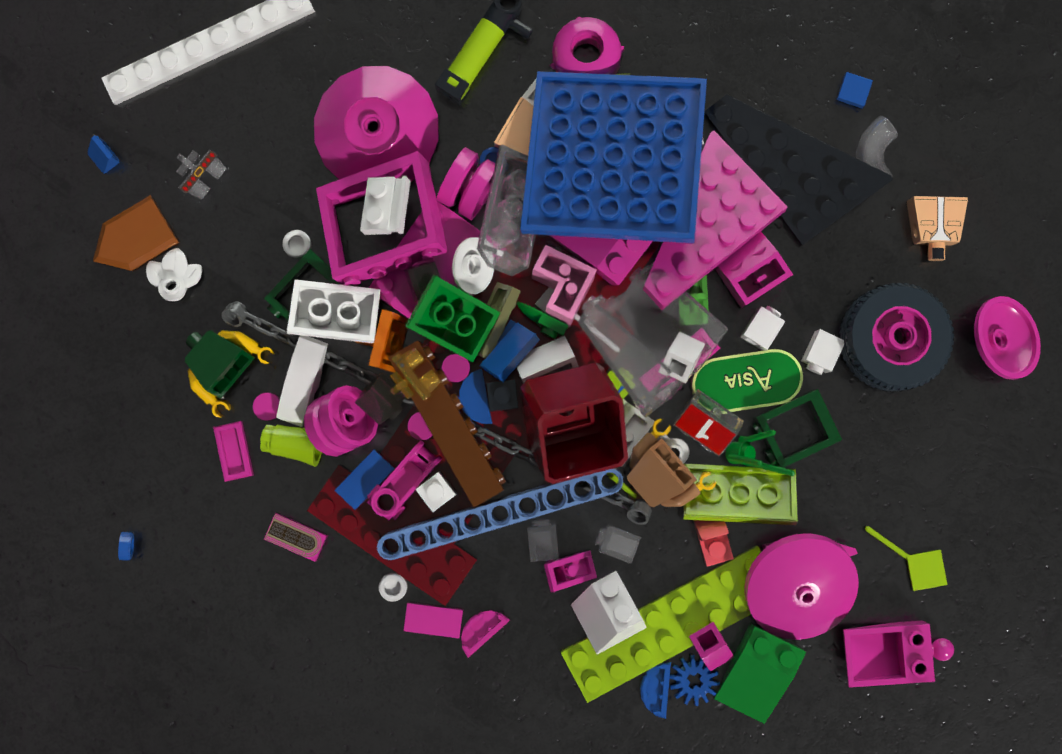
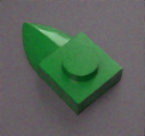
M517 302L519 309L530 320L537 323L538 327L542 328L540 331L542 334L554 340L557 336L560 338L564 336L568 328L567 324L529 305Z

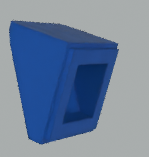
M94 135L91 138L88 155L101 172L105 174L120 163L119 158L100 137Z

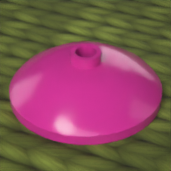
M999 296L983 303L976 314L974 323V340L982 360L994 373L1006 379L1014 380L1029 375L1037 366L1041 349L1039 332L1032 316L1022 304L1010 297Z

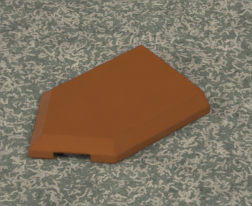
M151 195L102 224L93 262L133 271L179 243Z

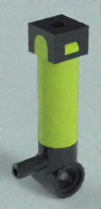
M494 0L450 67L448 69L445 68L435 83L437 92L460 106L470 91V85L508 28H511L526 39L531 36L533 30L517 20L522 11V0H513L515 5L510 9L501 6L504 0Z

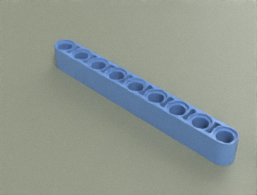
M613 468L556 484L548 483L488 501L476 507H468L385 533L378 541L377 551L382 558L394 560L618 492L622 488L623 477L620 470ZM609 472L616 474L618 477L616 485L613 487L605 486L602 483L604 474ZM579 481H586L590 484L591 489L588 494L579 495L574 490L575 484ZM552 489H558L562 492L563 499L559 503H551L547 498V493ZM525 497L532 498L536 503V507L532 511H524L520 506V501ZM504 506L508 511V517L502 520L494 517V507ZM476 514L481 520V525L476 528L468 526L466 516ZM442 522L450 523L453 527V534L450 536L441 534L439 524ZM415 530L422 531L426 536V542L423 544L414 542L412 532ZM390 538L396 540L399 545L398 551L391 552L387 550L385 540Z

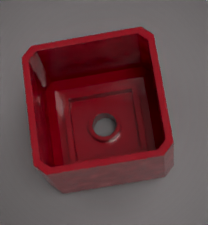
M592 363L526 380L521 386L528 446L545 481L556 484L617 468L627 461L628 450L623 399L602 366Z

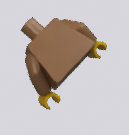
M657 419L653 424V431L651 433L647 432L632 449L629 463L632 471L628 474L627 480L633 486L630 489L637 494V498L633 499L630 495L628 496L633 501L644 499L650 507H655L659 504L664 507H682L699 496L701 490H712L716 485V481L710 485L703 484V478L711 474V472L706 471L700 475L699 482L694 484L697 480L662 438L659 441L657 440L660 435L665 436L671 431V426H669L666 431L659 432L657 426L663 419Z

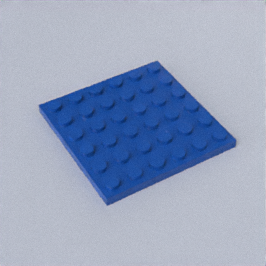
M537 71L521 233L695 243L707 79Z

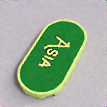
M779 349L718 357L705 361L696 370L691 381V390L696 402L712 413H727L780 405L789 402L798 394L803 383V372L799 362L793 355Z

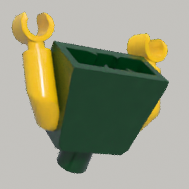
M209 330L203 337L197 332L192 333L186 340V345L192 350L185 357V363L189 367L187 373L191 390L206 404L210 403L212 405L214 416L222 417L223 415L217 410V405L222 404L227 410L231 409V405L227 400H218L216 396L221 399L255 359L251 354L255 353L258 355L261 363L269 364L261 359V353L267 350L274 355L271 348L259 347L258 342L239 331L222 330L216 334Z

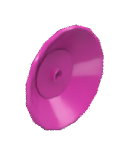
M362 66L340 76L322 95L314 116L315 145L324 166L339 180L419 151L430 164L439 141L438 114L429 93L411 75L389 66ZM377 122L378 129L371 132L369 130L370 123Z

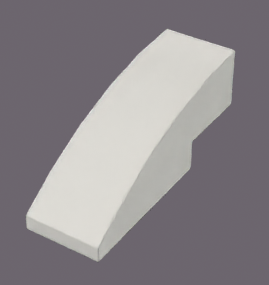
M299 336L282 389L276 418L303 427L306 409L314 400L315 392L319 388L328 343L308 336Z

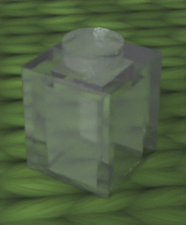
M549 519L532 521L533 526H527L530 561L559 559L556 525L550 524Z
M608 524L606 529H600L596 544L600 545L598 548L599 552L631 564L641 537Z

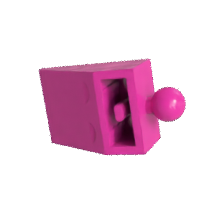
M922 620L843 629L849 688L935 682L933 656L939 661H947L954 654V646L948 639L939 638L931 643L930 624ZM915 635H918V644H914L912 641ZM920 663L921 671L916 672L915 666Z

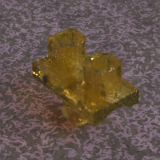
M417 348L403 355L398 353L392 358L406 377L402 379L397 371L390 375L396 384L390 390L393 395L401 391L409 399L414 395L408 387L411 384L423 401L433 396L431 392L442 381L433 370H430L421 378L418 377L414 369L423 363L425 359Z

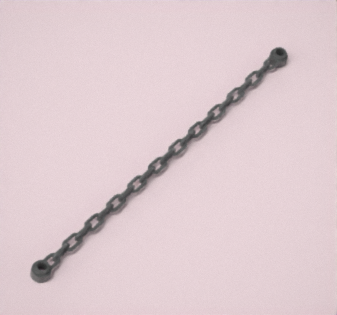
M241 302L229 303L221 314L222 319L232 327H239L242 323L254 327L257 331L273 336L294 349L296 347L294 343L299 339V336L287 334V331L277 327L275 324L248 313L246 306ZM246 317H249V318L253 319L254 321L251 322V321H249V320H246ZM261 323L271 327L270 332L261 328ZM280 332L288 336V338L285 339L277 334ZM326 351L325 364L342 370L358 380L377 387L393 397L416 407L410 395L408 399L398 395L399 390L409 394L406 388L395 385L367 369ZM330 356L339 360V365L329 361ZM347 366L357 370L356 373L347 369ZM364 373L374 377L373 382L363 378ZM381 383H384V384L390 386L391 389H388V388L382 386ZM473 422L475 427L478 428V432L474 434L475 437H479L495 445L497 448L509 454H514L539 468L531 450ZM485 433L495 437L494 440L484 436ZM502 440L513 445L511 449L501 445ZM519 450L529 454V456L527 457L519 453ZM580 481V483L577 482L575 486L587 491L591 489L586 481ZM619 492L613 494L616 496L615 500L607 496L601 497L614 505L628 510L627 517L633 523L639 525L648 523L652 510L644 499L633 501L622 496ZM623 500L630 503V507L623 504Z

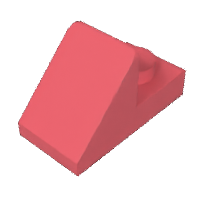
M693 520L707 567L734 559L727 536L729 531L725 522Z

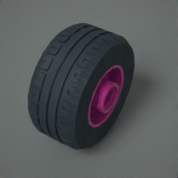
M908 283L886 284L872 289L857 298L848 308L849 310L846 311L839 332V338L844 340L841 354H843V359L846 361L847 367L850 368L849 370L861 382L864 381V384L884 391L909 390L930 382L944 369V365L947 364L948 358L951 356L950 353L954 344L952 321L949 319L950 315L947 314V309L943 307L942 302H939V299L934 297L931 292L929 293L928 290ZM894 333L897 334L898 342L894 339Z

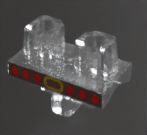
M210 149L196 166L193 163L200 155L194 150L187 158L181 154L176 157L182 162L176 171L183 177L189 168L192 170L179 186V189L185 194L189 192L201 200L210 190L206 184L199 180L205 170L218 180L227 169L216 158L217 154Z

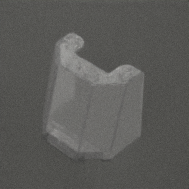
M654 263L645 268H637L629 278L632 281L631 284L618 297L611 296L606 302L602 295L597 298L594 296L590 297L582 306L584 312L578 321L584 334L645 418L675 396L683 386L684 382L669 376L671 369L663 363L678 333L682 332L705 343L700 358L690 375L691 377L704 365L728 331V328L686 291L661 310L643 290Z

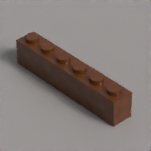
M417 340L389 356L390 362L473 507L504 491L505 488L502 484L506 480L499 467L493 469L488 460L492 457L489 449L484 442L479 444L474 434L478 431L470 417L467 419L463 417L460 409L464 406L456 392L451 395L447 389L446 384L450 382L443 369L437 370L434 366L432 359L436 357L428 343L422 345L421 341Z

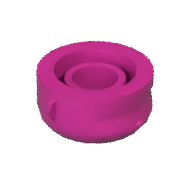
M577 17L575 20L564 25L557 33L552 48L553 63L550 64V67L555 72L616 75L620 68L621 53L624 52L625 47L621 46L618 35L606 22L597 18ZM588 43L594 45L600 52L597 60L591 63H583L574 57L573 53L578 46Z

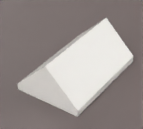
M295 280L287 334L374 343L381 289Z

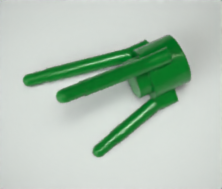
M775 430L751 436H740L738 442H731L726 448V458L731 464H742L780 474L795 475L793 470L763 463L761 460L755 459L756 451L750 445V442L776 434Z

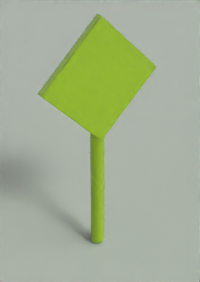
M865 527V531L907 560L912 591L947 585L941 550L909 555L871 527Z

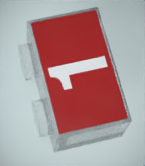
M697 389L680 411L673 425L679 428L684 435L690 436L702 444L707 451L713 452L720 457L738 435L744 421Z

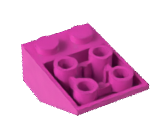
M761 231L715 267V270L740 308H743L793 275L779 252Z

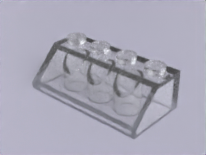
M501 145L498 150L477 250L488 267L514 276L529 268L536 234H522L520 230L528 156L505 145Z

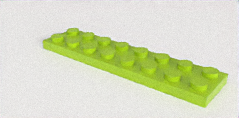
M754 546L734 557L733 560L717 566L638 609L647 628L598 655L588 637L562 650L561 654L587 703L694 646L689 636L710 623L714 622L718 630L721 631L751 615L745 600L744 587L749 568L761 553L759 546Z

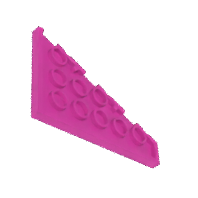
M715 131L709 134L701 153L695 243L663 242L643 288L644 292L661 310L782 215L787 209L782 200Z

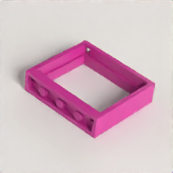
M419 151L316 188L332 278L341 285L358 286L362 281L371 278H382L388 272L397 269H408L414 263L423 260H434L433 257L448 252L429 162ZM402 176H407L409 180L415 178L428 237L346 265L335 207L365 196L368 178H402Z

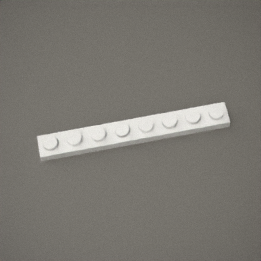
M267 0L102 77V81L112 102L117 105L315 11L310 0Z

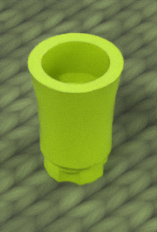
M266 425L262 431L260 439L261 451L301 461L314 467L318 465L322 452L317 450L310 442L305 428Z

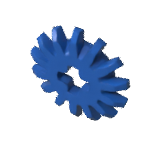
M690 655L691 662L686 663L682 657L680 661L683 666L679 668L674 664L672 667L678 673L677 675H670V679L676 680V684L670 686L671 690L679 689L675 697L678 699L685 695L684 704L686 705L691 698H694V706H699L700 697L703 698L705 703H708L709 700L706 694L710 693L715 696L717 693L711 689V686L720 685V681H713L712 679L719 675L718 670L710 672L708 667L704 665L701 657L699 662H695L694 655ZM696 673H699L701 675L699 678L702 682L701 686L689 687L690 681L687 677L689 675L695 676Z

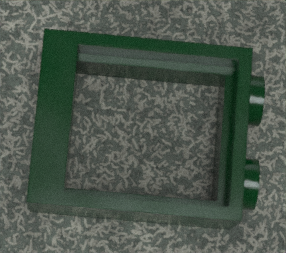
M311 249L264 298L270 304L267 309L278 319L284 316L289 321L290 311L277 299L309 265L313 266L331 284L341 285L332 278L331 268Z
M818 389L811 390L753 418L755 424L752 425L755 434L770 431L767 420L803 403H807L822 434L823 440L785 458L774 436L764 438L763 441L767 447L764 450V454L770 465L775 464V466L784 468L842 440Z

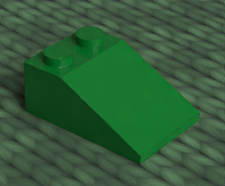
M433 275L405 326L474 362L501 312Z
M749 623L734 654V658L731 660L713 698L765 724L794 679L806 651L783 638L777 637Z

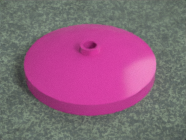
M795 534L772 543L756 557L746 576L744 587L745 600L753 618L765 631L784 639H808L831 630L846 617L856 600L859 580L852 559L837 542L818 534Z

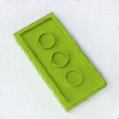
M684 464L697 479L694 484L699 482V477L703 472L708 471L711 474L703 478V484L710 485L716 481V485L712 490H701L699 496L683 506V520L780 525L797 524L796 469H789L795 471V475L790 476L757 467Z

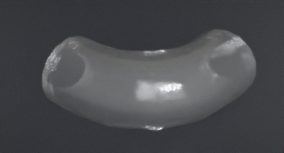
M879 116L863 132L856 150V158L893 177L884 162V152L887 146L897 138L898 134L887 118Z

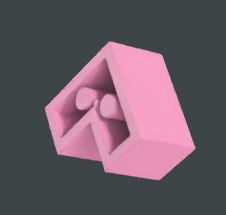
M545 245L533 268L532 279L554 289L546 306L545 314L570 327L595 278L597 269Z

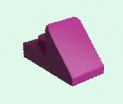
M590 550L564 558L551 559L544 564L551 592L597 578Z

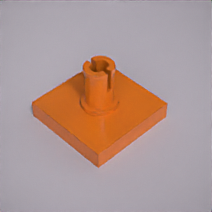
M382 310L374 343L355 341L356 343L373 347L369 366L397 373L388 357L403 349L408 329L405 325L408 318L391 311Z

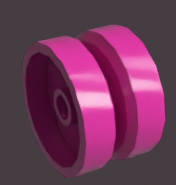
M465 147L458 154L446 174L436 199L447 208L455 206L460 200L458 213L472 221L488 199L498 177L500 166L490 160H486L477 168L479 162L478 154Z
M346 385L313 400L306 409L304 425L310 442L317 450L325 455L337 457L369 443L376 435L378 417L374 404L366 393L357 387Z

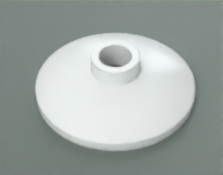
M478 237L465 239L458 246L453 257L452 271L454 280L459 289L467 294H478L485 290L494 273L493 252L489 244Z

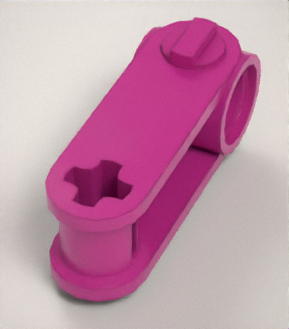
M422 440L414 446L381 486L377 484L367 496L369 498L367 503L372 506L374 512L383 516L388 521L391 518L396 520L406 508L403 506L405 502L442 460L440 456L436 457L425 448ZM420 454V455H421L422 457H424L429 463L427 464V463H426L425 461H423L418 455ZM383 494L391 495L394 500V505L390 510H383L379 505V499Z

